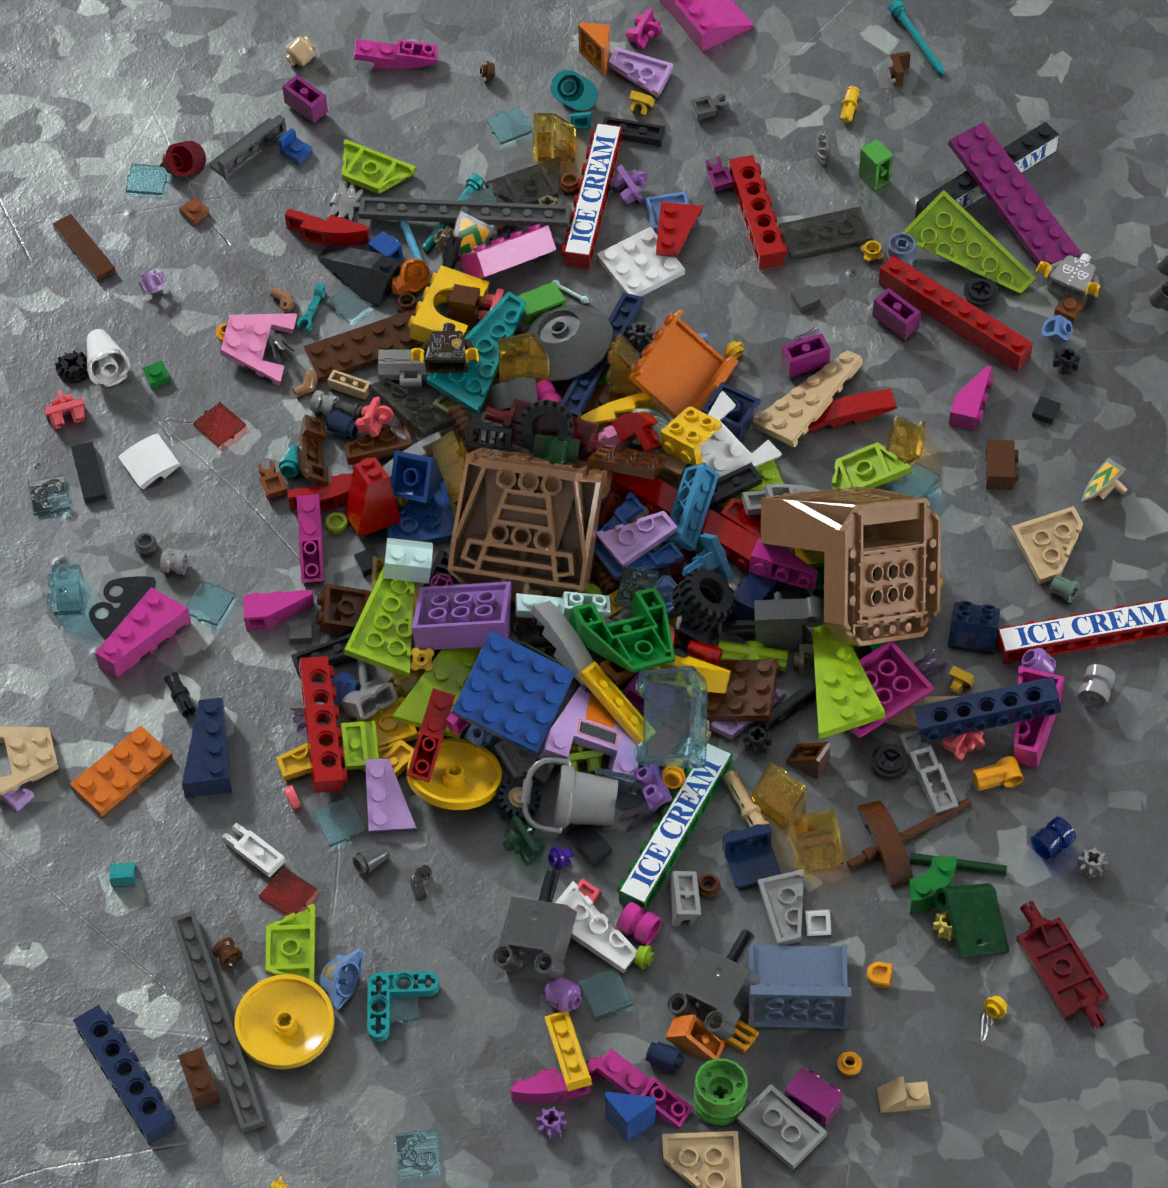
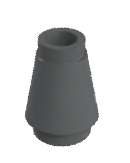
M382 845L358 852L352 861L359 874H369L386 859L390 858L388 849Z

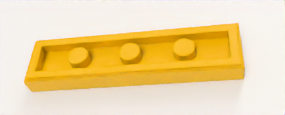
M595 661L577 675L638 747L656 733Z
M569 1011L544 1016L568 1092L592 1085Z

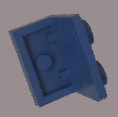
M969 601L955 602L948 646L994 653L1000 609L990 604L976 605Z
M756 824L749 829L741 831L732 830L723 835L722 850L734 886L737 889L757 885L758 879L781 874L771 845L772 831L769 824Z

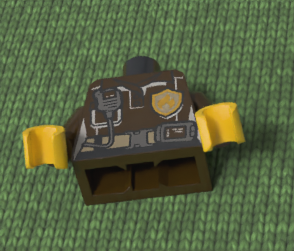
M445 323L442 326V331H433L430 339H427L420 348L411 349V362L418 360L420 363H424L425 359L426 373H468L467 363L473 360L479 362L478 349L473 346L470 340L464 339L463 332L455 331L454 324Z

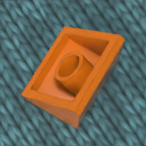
M579 23V53L603 76L607 75L608 61L611 54L610 25Z

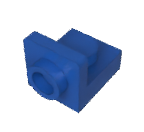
M293 128L283 133L278 140L280 154L298 165L313 153L311 146L296 137V131Z
M341 672L340 676L334 675L332 685H336L337 698L333 699L334 704L343 706L341 703L342 699L348 693L356 691L359 681L354 680L355 675Z

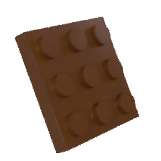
M604 444L603 447L600 446L588 457L587 467L654 480L665 468L666 459L660 458V455L655 453L642 455L638 454L639 451L635 449H625V451L617 450V447L614 445Z
M778 659L720 660L718 667L731 671L726 693L704 691L707 698L701 709L700 717L710 722L771 721L779 670Z

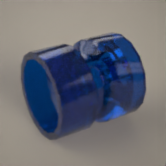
M1056 816L1047 823L1045 828H1041L1032 835L1030 841L1038 855L1046 861H1051L1062 852V849L1069 847L1075 842L1077 837L1071 825L1065 819Z

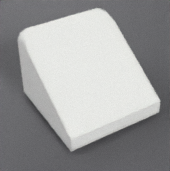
M830 910L805 911L807 936L831 935Z

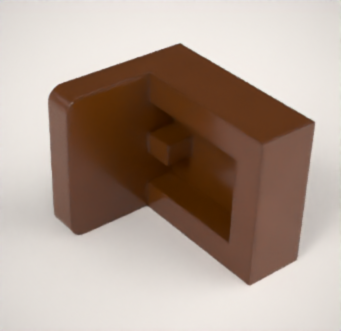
M909 51L891 54L889 57L887 72L889 79L893 80L895 87L903 85L904 69L910 67L911 55Z

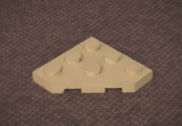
M1072 506L1012 526L1011 532L1039 584L1051 581L1057 575H1062L1082 531L1083 522L1075 507Z
M738 1131L662 1134L663 1162L692 1187L742 1188Z

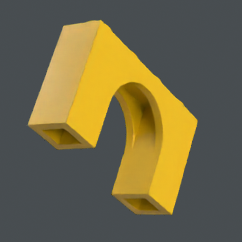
M441 265L438 272L433 273L430 280L431 286L425 288L423 293L424 300L423 302H418L415 310L416 315H412L408 323V328L411 329L409 338L423 343L430 339L433 331H442V326L445 323L454 324L455 331L463 332L464 338L466 337L468 325L448 319L440 315L435 309L436 306L447 302V295L449 292H452L454 284L480 288L481 307L484 296L488 293L489 281Z

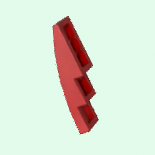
M884 389L835 399L817 421L810 423L808 426L809 432L827 425L836 428L853 420L857 425L897 409L891 389Z

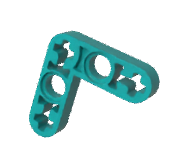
M430 971L378 972L371 975L368 979L367 1031L369 1038L379 1043L387 1040L389 1037L391 997L433 996L437 994L440 988L438 976ZM401 980H408L411 985L407 989H400L397 987V983ZM414 980H418V988H417V989H415V981H414ZM426 980H431L430 988H426ZM378 981H382L383 984L381 986L382 995H377L376 985ZM381 1002L385 1004L386 1008L382 1012H375L372 1006L375 1003ZM376 1020H381L382 1030L380 1034H376L375 1031L377 1028Z

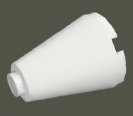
M102 329L91 331L86 339L87 372L89 378L94 384H104L105 387L119 384L126 379L129 369L131 370L129 357L106 331Z

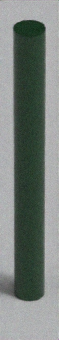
M911 853L910 862L931 865L932 857L940 856ZM957 859V869L1006 875L1007 865Z

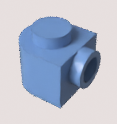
M1061 315L1048 318L1042 326L1043 336L1056 344L1068 342L1069 335L1073 332L1071 322Z
M471 724L464 738L479 747H485L488 744L491 745L497 736Z

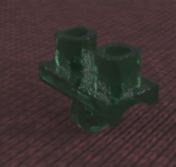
M514 816L511 818L512 824L504 834L506 840L503 843V847L506 851L514 850L516 854H520L527 865L533 862L536 855L543 853L546 843L540 837L532 839L531 835H533L535 828L526 820L521 821L519 816Z

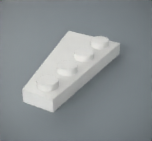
M572 881L555 902L568 905L577 911L571 938L624 974L635 960L637 950L619 930L614 929L609 923V919L593 906L590 898L587 895L584 896L578 889L579 886Z

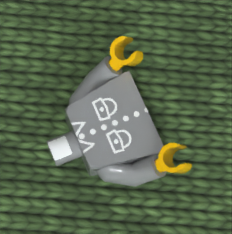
M1082 254L1079 259L1070 255L1063 261L1060 260L1051 265L1041 261L1037 267V273H1042L1045 278L1049 276L1047 290L1060 296L1065 294L1083 302L1084 305L1089 294L1095 295L1097 298L1101 290L1099 276L1095 274L1096 267L1091 264L1093 259L1088 254Z

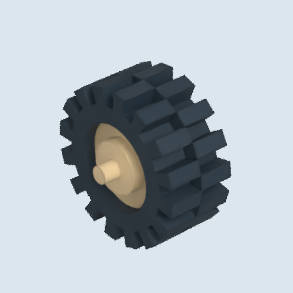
M516 776L515 780L509 778L507 783L504 782L496 797V807L500 809V815L503 816L505 814L507 821L512 818L513 823H517L518 820L521 823L526 821L522 803H520L523 780H520V776ZM534 782L532 784L530 804H528L531 817L537 812L541 799V794H538L539 788H534Z

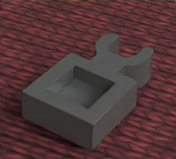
M719 94L715 99H711L710 95L690 100V107L696 120L716 116L717 110L727 111L729 109V102H725V94Z

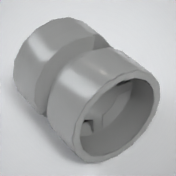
M1101 664L1089 665L1084 675V683L1081 684L1078 693L1079 700L1092 708L1105 707L1110 697V690H1112L1115 682V672Z

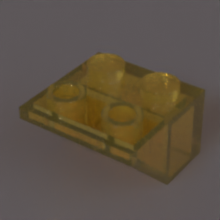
M534 113L533 161L575 162L576 127L555 113Z
M528 332L498 339L500 383L522 377L533 378L536 382L550 379L549 356L534 333Z
M617 334L616 341L611 343V350L608 353L610 368L607 372L606 382L610 384V392L636 394L638 386L629 379V376L633 372L632 366L637 360L642 358V355L622 334Z
M770 762L751 793V800L761 808L763 814L785 831H788L806 813L808 790L801 781H795L790 777L781 766L777 767Z
M834 809L787 817L786 832L796 871L801 869L809 871L844 864L840 829Z

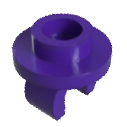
M557 846L552 847L548 854V862L551 867L559 871L571 863L569 858L574 857V854L570 847L562 850Z

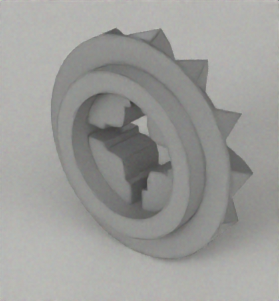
M819 131L816 136L818 162L820 165H826L827 160L830 159L828 135H825V131Z

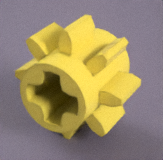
M949 911L942 914L936 913V922L933 923V930H938V938L943 937L951 941V938L954 937Z

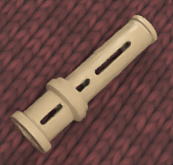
M727 772L723 776V780L741 809L743 821H746L749 827L756 824H769L762 817L761 808L751 800L737 772Z

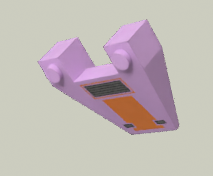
M580 685L551 725L540 748L538 758L558 757L566 759L572 743L611 756L605 777L618 780V786L627 788L635 780V772L638 769L640 761L638 745L586 685Z

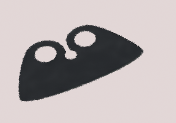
M147 576L124 577L111 580L105 585L103 590L105 598L112 602H120V606L114 608L110 603L100 602L95 604L89 611L91 623L105 640L151 587L154 588L155 578ZM112 585L122 586L123 592L121 595L114 597L109 594L108 590ZM99 607H106L109 610V614L104 619H98L94 614L95 610Z

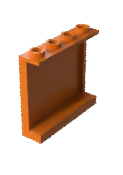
M682 309L674 314L671 312L663 320L664 326L654 333L652 337L654 341L642 351L643 357L634 363L631 368L633 372L629 376V379L674 419L687 407H693L701 411L721 382L725 383L738 363V360L733 355L727 359L723 358L680 319L684 312Z

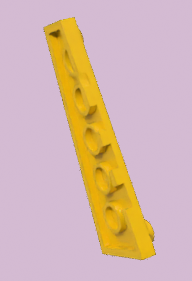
M403 696L397 698L391 706L380 708L370 718H356L357 721L355 722L364 721V723L375 721L378 748L386 747L400 739L408 742L418 737L415 726L392 720L393 714L405 700ZM338 740L339 747H342V740ZM308 743L276 757L284 781L311 773ZM328 743L321 744L323 746H330ZM324 764L326 767L333 766L332 764Z

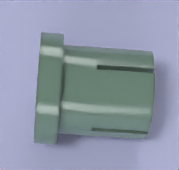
M1057 575L1051 583L1050 592L1065 598L1066 602L1072 603L1079 592L1080 582L1075 580L1072 582Z

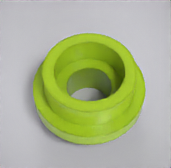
M649 945L645 947L639 946L634 963L639 965L640 969L651 966L654 959L652 947Z

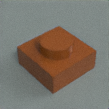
M196 197L179 208L180 214L192 225H195L210 214L209 208Z
M1065 294L1056 306L1054 314L1061 315L1074 323L1083 310L1084 303Z

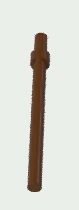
M966 798L958 802L959 807L936 814L900 833L902 842L971 807L970 799ZM870 846L862 850V854L847 861L848 868L853 870L864 863L869 864L875 861L877 856L880 855L877 846L873 848Z

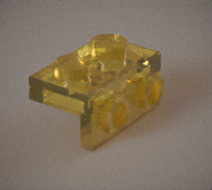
M896 416L892 422L886 450L894 453L904 464L908 463L910 465L913 461L918 460L922 455L923 448H921V445L927 433L925 430L926 421L921 420L915 425Z

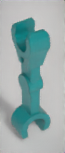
M316 285L314 297L308 305L307 312L297 321L298 330L304 324H307L306 332L312 330L313 316L317 312L321 299H324L326 296L325 285Z

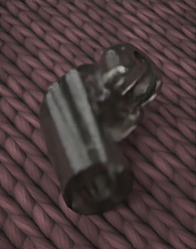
M422 865L410 878V885L416 901H422L427 897L424 885L432 874L431 868L427 865Z

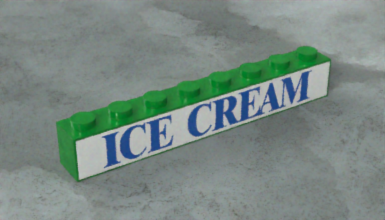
M708 742L703 750H698L694 759L695 764L692 768L688 767L685 772L686 779L683 785L675 789L673 801L670 805L666 804L660 823L656 822L650 834L651 838L648 842L645 841L642 844L638 860L632 861L628 870L629 875L626 880L622 879L617 888L619 903L627 906L630 902H633L644 908V913H646L723 782V776L729 772L732 766L733 753Z

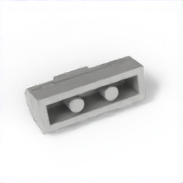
M379 350V380H400V387H422V380H426L430 373H426L425 359L424 363H420L418 360L411 362V350Z

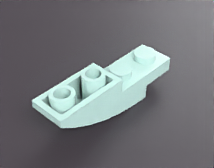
M564 591L562 598L518 593L515 598L516 617L536 618L531 613L533 605L550 600L568 622L572 607L592 602L602 618L610 616L611 613L609 595ZM537 619V625H542Z

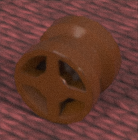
M230 937L220 940L212 948V954L220 959L219 962L223 968L232 967L243 955L242 951L235 947V942Z

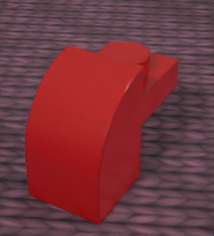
M625 413L611 422L621 442H629L638 438L645 452L657 451L662 447L658 433L652 428L659 422L649 413Z

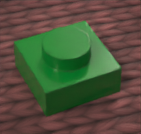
M162 361L142 368V373L151 389L171 382L170 375Z

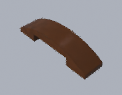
M305 414L299 437L300 468L306 479L328 485V467L323 466L322 441L326 437L325 421Z
M880 800L859 805L857 809L865 828L869 827L883 860L882 868L890 887L909 883L910 879L913 878L911 866L904 844L890 813Z

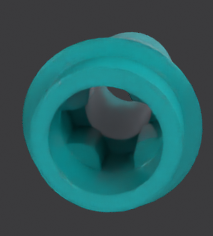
M296 445L289 446L287 453L279 463L281 474L286 478L296 477L301 470L299 447Z

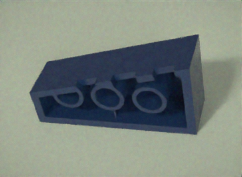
M749 573L746 578L743 577L738 588L734 591L733 595L736 598L734 603L736 605L725 621L755 620L754 600H773L774 594L776 592L781 593L787 583ZM752 633L734 635L748 641Z
M222 697L199 700L182 780L185 798L232 792L226 713Z

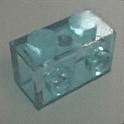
M80 563L52 565V574H48V585L51 588V593H47L48 607H52L54 615L81 614L83 574Z

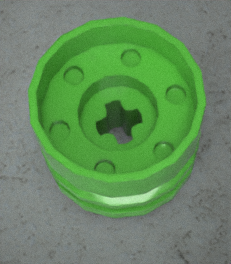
M716 1058L707 1061L699 1068L695 1076L693 1106L697 1115L703 1121L712 1125L725 1126L734 1123L737 1117L744 1111L748 1078L741 1066L729 1059Z

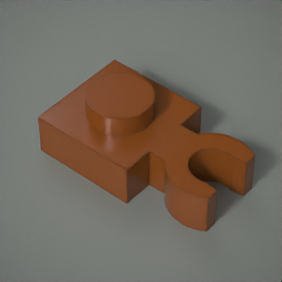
M269 461L270 469L268 470L263 469L261 464L258 465L261 476L259 478L260 484L267 500L288 494L281 471L276 472L273 461Z

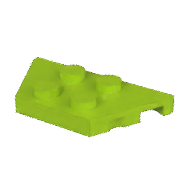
M347 139L344 140L342 180L380 194L416 173V166Z
M877 442L836 459L832 485L833 489L849 487L875 488L910 474L912 470L908 463L904 464L894 453L887 451L884 446Z
M315 904L308 905V909L296 915L292 913L285 916L283 920L275 921L266 926L265 971L267 975L292 974L315 982Z

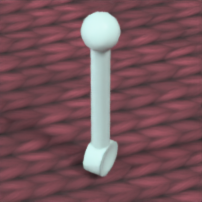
M558 280L552 281L562 291L581 300L582 304L589 302L587 296H581L560 285Z

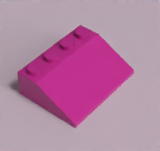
M660 0L702 52L754 28L753 23L733 0Z
M893 641L887 642L859 660L885 710L886 718L850 729L849 731L861 738L935 691L930 682Z

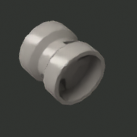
M316 390L311 398L310 410L316 413L323 412L325 416H328L329 413L334 412V409H338V407L334 406L339 397L335 395L328 396L325 392Z
M164 550L160 560L161 573L168 574L173 571L177 575H185L188 560L187 553L179 552L173 555L171 551Z

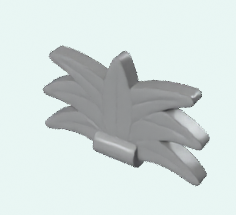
M340 181L339 191L333 194L329 205L332 209L327 215V219L330 215L336 216L339 213L338 217L346 218L348 216L349 221H353L354 209L357 210L360 207L358 201L363 195V189L355 193V187L351 184L346 191L343 181Z

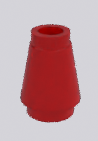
M691 640L687 653L698 660L718 666L723 649L718 648L719 645Z

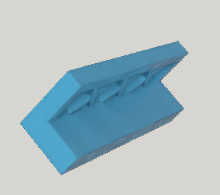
M706 463L685 468L669 516L678 526V531L675 536H670L662 541L663 545L672 541L674 544H680L688 552L696 549L719 478V474Z

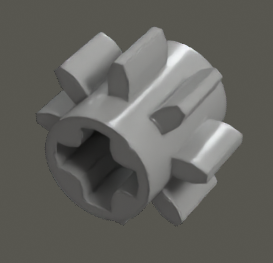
M1096 848L1089 851L1084 849L1082 857L1077 859V864L1081 865L1079 873H1084L1088 876V879L1095 876L1101 877L1102 870H1106L1108 865L1106 861H1103L1105 853L1101 854Z

